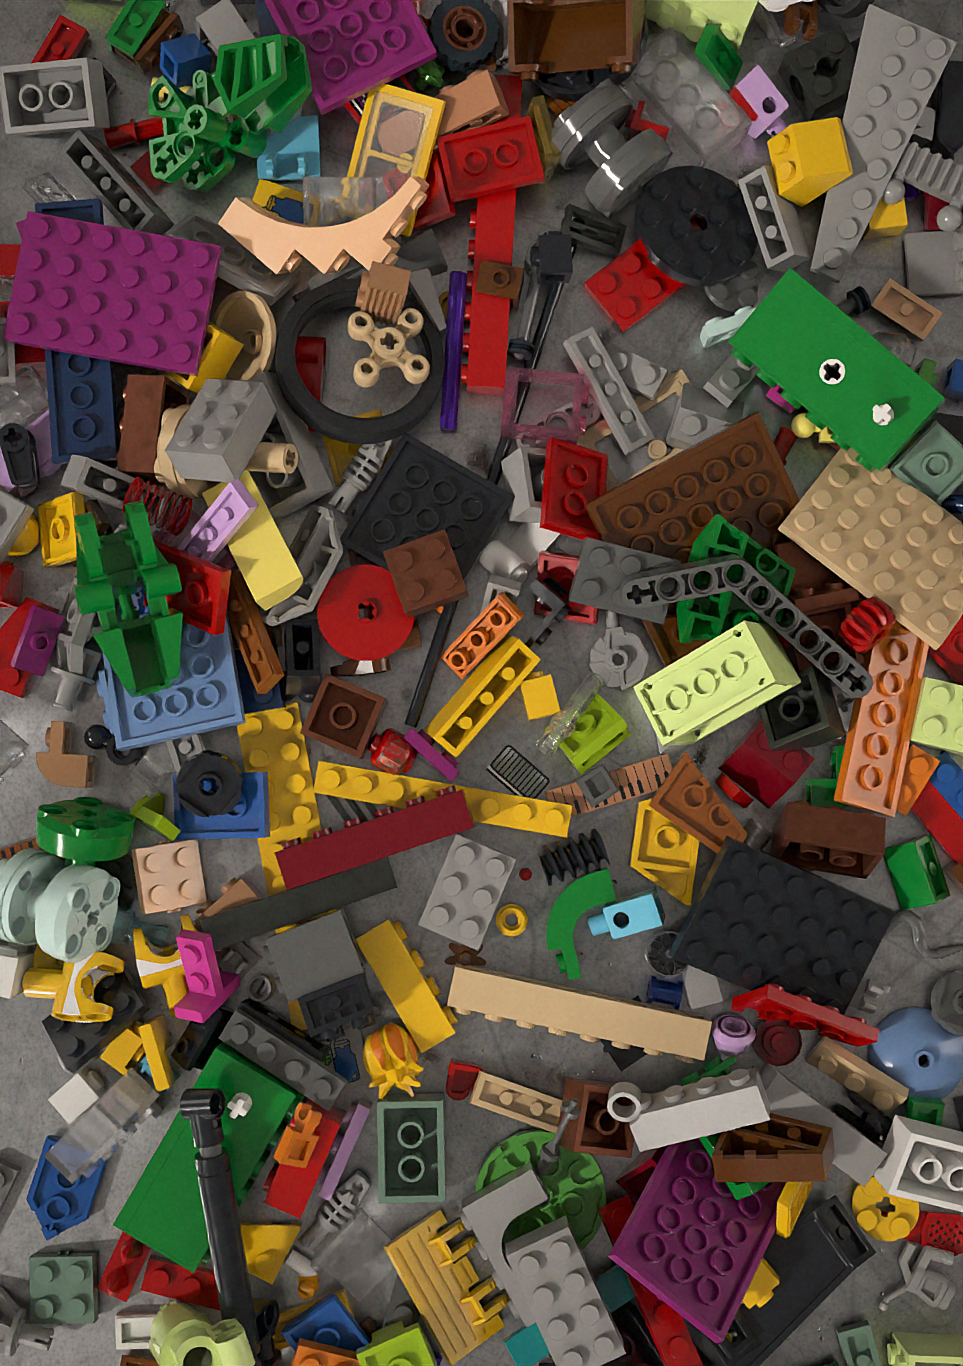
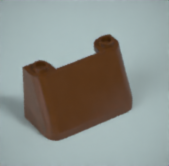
M507 0L509 73L520 75V81H537L541 74L612 68V73L631 72V66L638 65L646 0Z

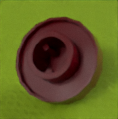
M773 1018L771 1021L764 1020L755 1029L756 1036L753 1041V1047L758 1057L765 1063L774 1066H785L795 1061L800 1054L802 1048L801 1033L798 1029L789 1027L790 1020Z

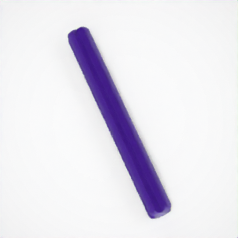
M451 271L449 278L440 428L451 431L456 430L467 282V274L462 271Z

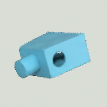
M656 886L616 899L617 901L606 903L603 907V913L588 917V923L593 936L610 931L613 939L662 926L666 918ZM617 913H626L629 920H620Z

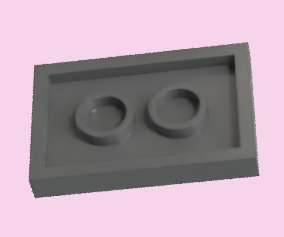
M585 536L568 600L664 624L669 603L642 609H632L622 599L620 584L630 574L681 564V561ZM672 577L665 578L660 584V589L664 592L672 591L676 579ZM648 581V584L650 586L649 590L652 595H655L656 592L653 588L652 581ZM633 585L630 593L633 598H637L641 590L638 585Z

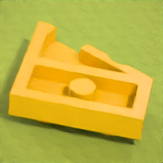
M240 1221L248 1273L272 1285L302 1224L299 1222H292L291 1224H272V1222L250 1224L247 1221Z

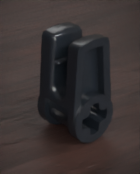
M17 423L4 425L0 429V447L11 483L20 489L39 486L41 484L34 435ZM17 435H21L22 439L17 440ZM17 440L18 446L13 445L12 442Z

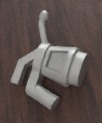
M908 1241L898 1259L905 1280L904 1285L888 1294L881 1301L879 1306L881 1311H886L889 1307V1302L906 1291L914 1292L930 1307H938L942 1310L947 1309L956 1292L957 1283L951 1281L947 1274L928 1269L927 1266L930 1260L952 1266L954 1252L925 1245L910 1270L908 1261L916 1245Z

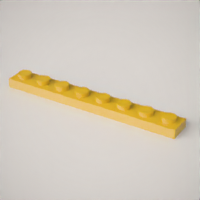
M318 761L313 793L405 809L407 808L406 801L424 796L425 801L438 798L436 791L455 785L456 791L464 789L474 821L566 838L572 811V805L405 775H392L382 771L325 761Z

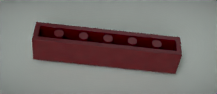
M455 785L436 791L438 798L425 801L424 796L406 801L407 808L394 812L393 806L374 812L376 819L363 822L361 816L343 822L345 827L343 830L333 833L331 827L313 832V840L302 843L299 837L281 843L283 850L274 853L286 889L289 890L476 827L464 789L456 791Z

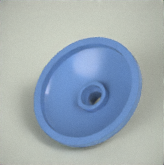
M924 1007L902 1008L887 1015L876 1026L879 1029L878 1042L868 1044V1063L909 1089L907 1099L903 1102L904 1104L908 1105L909 1096L934 1097L942 1100L959 1084L963 1076V1039L961 1036L948 1032L940 1023H937L932 1018L931 1009ZM926 1054V1064L919 1065V1056Z

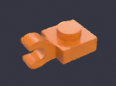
M300 1102L297 1105L294 1113L295 1127H286L273 1156L280 1164L306 1168L319 1139L314 1130L322 1117L321 1112L311 1110L312 1106L310 1104Z

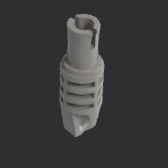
M392 440L377 444H363L358 449L342 474L344 481L331 501L328 502L331 507L337 508L344 515L347 513L346 511L359 491L367 490L382 467L392 445Z
M357 1170L345 1182L337 1186L330 1201L326 1200L316 1211V1220L299 1237V1244L304 1247L311 1238H314L306 1249L307 1252L314 1254L330 1233L338 1232L359 1208L360 1202L372 1185V1182L362 1172Z

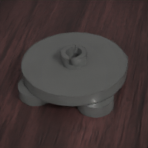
M750 260L745 268L733 279L718 282L715 286H704L709 299L716 306L727 311H737L746 306L754 307L758 301V281L756 276L759 268L757 264Z

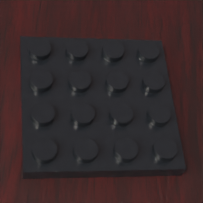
M404 433L341 535L340 541L343 546L389 571L383 551L445 529L465 582L507 513L515 496L411 435ZM449 603V604H447V605H445V606H447V607L449 608L452 603Z

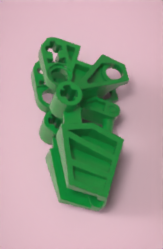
M276 34L219 45L216 71L212 73L203 70L196 71L192 80L193 87H190L186 93L177 87L167 76L162 75L149 88L148 115L163 119L164 133L163 137L149 140L150 165L153 176L168 183H175L182 177L183 185L187 189L206 193L234 167V151L252 158L262 155L267 146V138L263 131L269 128L282 133L312 92L305 45L294 36L286 34ZM165 86L169 91L167 100L161 104L159 102V92ZM231 114L240 116L232 123L227 118ZM222 149L224 159L220 165L216 166L215 156Z
M142 500L124 505L126 529L108 535L98 536L91 512L74 515V528L77 535V586H73L79 612L81 616L97 612L101 626L92 628V635L131 698L169 689L179 677L183 617L182 612L174 608H168L165 595L181 592V581L175 563L168 564L153 542L147 513ZM137 577L142 578L150 614L144 615L141 618L138 610H135L131 597L132 594L137 593ZM115 598L119 599L122 610L120 615L122 621L119 622L115 613Z

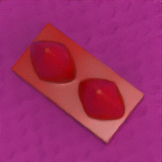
M123 1231L96 1289L107 1293L109 1297L113 1296L127 1302L152 1248Z

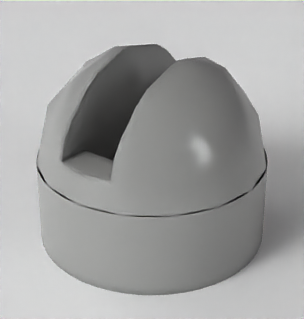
M265 975L252 977L246 987L248 996L256 1002L267 1001L272 997L275 990L274 982ZM266 982L267 987L265 988L262 996H259L258 994L260 993Z

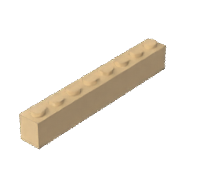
M458 962L455 964L447 1006L453 1007L452 1011L459 1014L471 1015L472 1011L484 1013V1018L488 1020L503 1022L504 1018L517 1021L516 1025L529 1029H535L536 1025L548 1027V1032L556 1035L566 1036L567 1032L580 1034V1039L597 1043L599 1038L612 1041L611 1045L621 1049H631V1045L644 1048L643 1052L654 1056H663V1052L675 1054L677 1060L687 1063H694L695 1059L704 1061L712 1021L707 1015L472 965L464 966Z

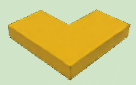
M164 1014L152 1017L138 1028L154 1085L158 1091L168 1089L175 1083L166 1051L173 1044Z

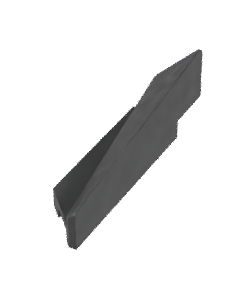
M432 228L403 244L400 236L396 238L392 236V239L401 246L396 253L398 260L394 266L409 269L411 272L428 268L431 276L448 270V265ZM350 256L349 262L340 272L335 271L328 274L320 272L314 275L307 282L308 288L295 294L292 298L296 303L301 297L316 287L337 280L361 279L363 271L369 272V270L353 256Z

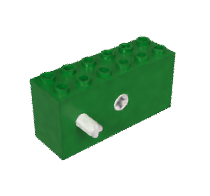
M791 268L788 269L728 341L735 347L731 354L749 368L753 364L756 365L759 370L755 374L773 389L777 384L784 390L780 395L797 409L804 406L809 411L805 417L821 430L826 426L834 433L830 438L842 449L848 451L852 447L859 453L855 460L869 472H873L875 469L883 472L946 402L943 395ZM831 369L841 374L838 380L831 378L828 374Z
M222 1041L213 1051L192 1088H219L225 1094L226 1107L221 1117L225 1140L221 1143V1146L228 1148L229 1165L232 1171L237 1206L240 1207L255 1182L250 1176L253 1175L257 1178L271 1154V1151L266 1149L267 1146L275 1147L288 1124L283 1121V1118L286 1116L291 1119L304 1095ZM179 1110L113 1226L194 1273L200 1263L204 1266L207 1265L211 1258L197 1176L198 1171L196 1170L194 1158L195 1154L199 1152V1148L194 1146L190 1120L184 1119Z

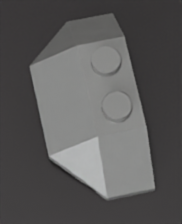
M312 504L289 547V551L303 576V583L293 595L265 611L260 605L258 606L264 623L273 627L312 612L327 582L335 573L338 562L343 554V548L334 514L327 508Z

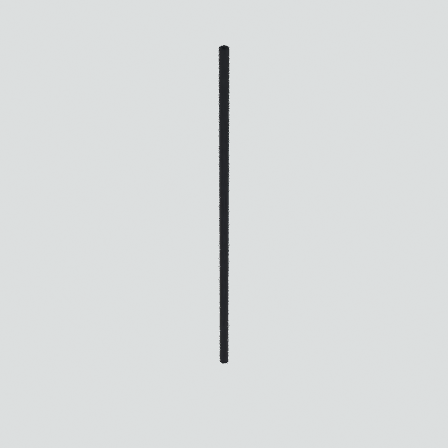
M573 218V221L585 225L584 220ZM570 229V231L576 232V233H578V234H582L581 232H578V231H576V230ZM571 242L572 260L578 244ZM565 283L551 284L532 340L534 345L532 358L525 361L486 480L495 485H498L502 473L501 461L508 455ZM459 600L452 602L449 608L445 605L443 606L444 608L440 615L404 723L405 725L417 727Z

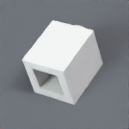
M84 1068L48 1100L68 1124H71L107 1091L103 1088L104 1082L96 1072Z

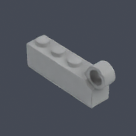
M757 1067L747 1070L737 1069L728 1075L716 1078L705 1077L696 1083L684 1086L674 1085L665 1091L653 1094H642L640 1089L633 1083L619 1082L611 1087L607 1103L608 1112L614 1119L621 1122H630L629 1126L640 1152L770 1120L769 1099ZM619 1097H627L634 1104L627 1107L621 1106L615 1100Z

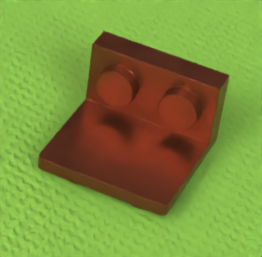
M789 541L775 545L776 556L796 569L788 599L802 612L859 600L858 591L854 587L846 584L842 578L795 542Z

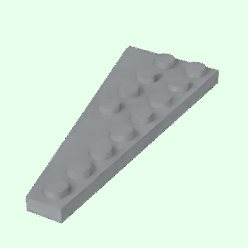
M869 4L865 14L842 119L853 174L827 191L810 271L838 284L957 44L956 41L872 4Z

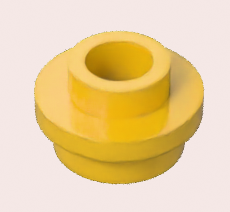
M506 904L498 910L496 925L504 935L517 936L527 927L528 917L526 911L521 906ZM508 914H515L518 917V922L515 925L511 926L506 923L505 918Z

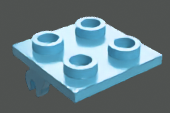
M318 115L299 116L287 124L282 133L275 132L270 136L266 130L263 131L267 138V146L263 154L257 157L258 181L260 178L267 181L321 179Z

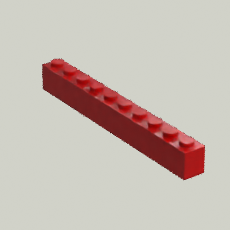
M492 74L498 80L510 114L491 124L520 118L522 81H520V76ZM516 188L475 197L477 198V209H471L470 228H476L475 240H469L468 259H474L473 271L467 270L466 290H472V302H465L464 321H470V333L463 334V352L469 353L468 364H462L461 383H467V393L505 395L510 299L477 293L476 284L482 261L512 266Z

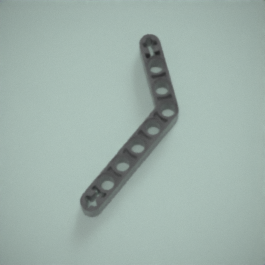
M729 554L633 573L621 581L620 593L622 599L632 609H642L733 591L847 695L860 698L867 695L872 689V677L867 670L739 555ZM731 565H742L743 570L738 578H727L726 573ZM699 571L710 573V578L704 585L693 583V578ZM665 578H675L677 585L674 590L664 592L660 589V584ZM648 581H652L653 588L656 592L655 595L651 594L649 590L650 586L648 584ZM633 585H638L641 590L637 598H633L630 593ZM759 586L766 587L767 592L763 599L758 601L751 599L753 589ZM789 608L791 611L790 617L784 622H777L775 620L776 613L780 609ZM804 631H814V638L809 643H800L799 639ZM829 652H838V658L833 664L826 665L823 663L824 657ZM846 669L860 679L856 684L845 676L844 672Z

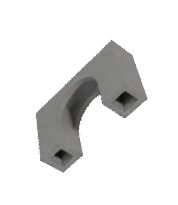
M531 1161L462 1199L463 1211L459 1213L468 1231L474 1230L478 1238L475 1244L484 1261L489 1259L495 1270L491 1273L496 1285L500 1290L505 1288L511 1298L507 1303L516 1320L521 1318L526 1328L536 1323L508 1262L502 1245V1238L506 1227L514 1218L548 1199L547 1190Z

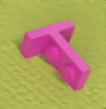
M183 929L176 936L189 992L174 1006L177 1018L204 1023L241 985L239 975L219 970L211 934Z

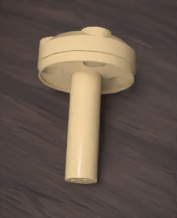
M184 404L177 408H168L163 413L162 428L157 443V458L154 463V474L156 479L161 483H165L172 493L176 492L177 497L183 495V498L188 497L198 500L204 498L203 492L221 482L181 478L165 452L167 445L192 405ZM260 442L245 470L291 474L295 471L298 464L297 449L294 444Z

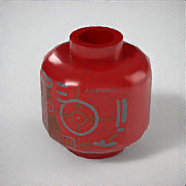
M393 728L384 730L381 735L375 733L367 747V750L371 751V764L392 775H399L401 772L407 773L416 759L417 750L403 738L404 734Z

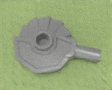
M605 610L607 629L605 630V636L603 638L600 637L595 643L594 648L590 650L591 663H589V666L596 675L595 679L607 684L606 687H620L622 691L643 679L649 655L637 635L623 631V628L620 627L618 613Z

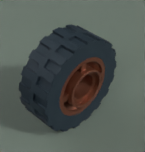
M442 0L441 4L435 7L428 23L427 34L437 51L439 64L443 67L446 66L451 71L458 70L462 73L468 70L474 71L481 64L484 65L487 62L499 38L497 36L499 32V24L496 22L497 17L495 12L491 11V6L487 2L484 3L482 0ZM456 29H465L470 37L463 38L459 36Z

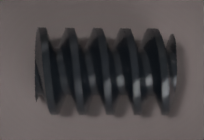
M595 828L591 829L590 840L584 833H579L578 844L571 837H567L565 848L559 841H554V851L552 852L547 845H542V854L539 856L548 886H552L553 875L560 882H564L565 871H568L573 878H576L577 867H580L585 874H588L589 863H593L597 870H601L602 859H605L610 865L601 835Z

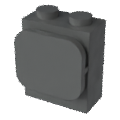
M343 908L269 936L265 939L267 945L263 946L269 965L274 964L279 975L275 977L277 989L281 996L286 995L288 1002L363 974L366 970Z

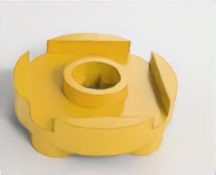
M873 1175L865 1187L858 1184L853 1191L851 1198L852 1213L857 1224L870 1237L880 1241H895L907 1237L915 1227L919 1217L918 1201L888 1194ZM884 1197H889L890 1204L894 1205V1211H888L887 1216H882L881 1210L876 1208V1202H882Z

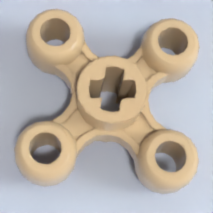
M404 309L394 328H377L373 323L372 317L364 311H357L350 316L347 326L349 335L356 341L367 342L372 349L369 357L360 359L354 366L353 377L359 386L368 388L376 384L379 379V372L383 367H399L407 381L412 384H420L427 379L430 370L428 360L422 355L411 354L405 346L406 340L416 337L423 327V317L417 309Z

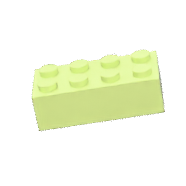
M646 0L644 14L647 19L656 22L661 28L676 30L685 34L689 40L694 42L699 41L706 24L718 25L738 54L759 1Z
M928 677L922 678L910 738L911 744L963 756V686Z

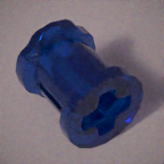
M650 975L646 992V1003L652 1004V1002L672 1005L673 1009L679 1010L683 994V981L678 980L674 983L659 980L656 976Z

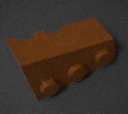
M770 1113L769 1121L724 1131L721 1133L712 1153L716 1182H825L835 1157L833 1128Z

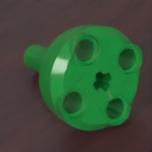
M77 797L74 800L43 804L38 807L35 827L36 843L43 850L66 858L64 868L73 864L95 867L96 861L114 860L128 853L133 839L135 816L92 797Z

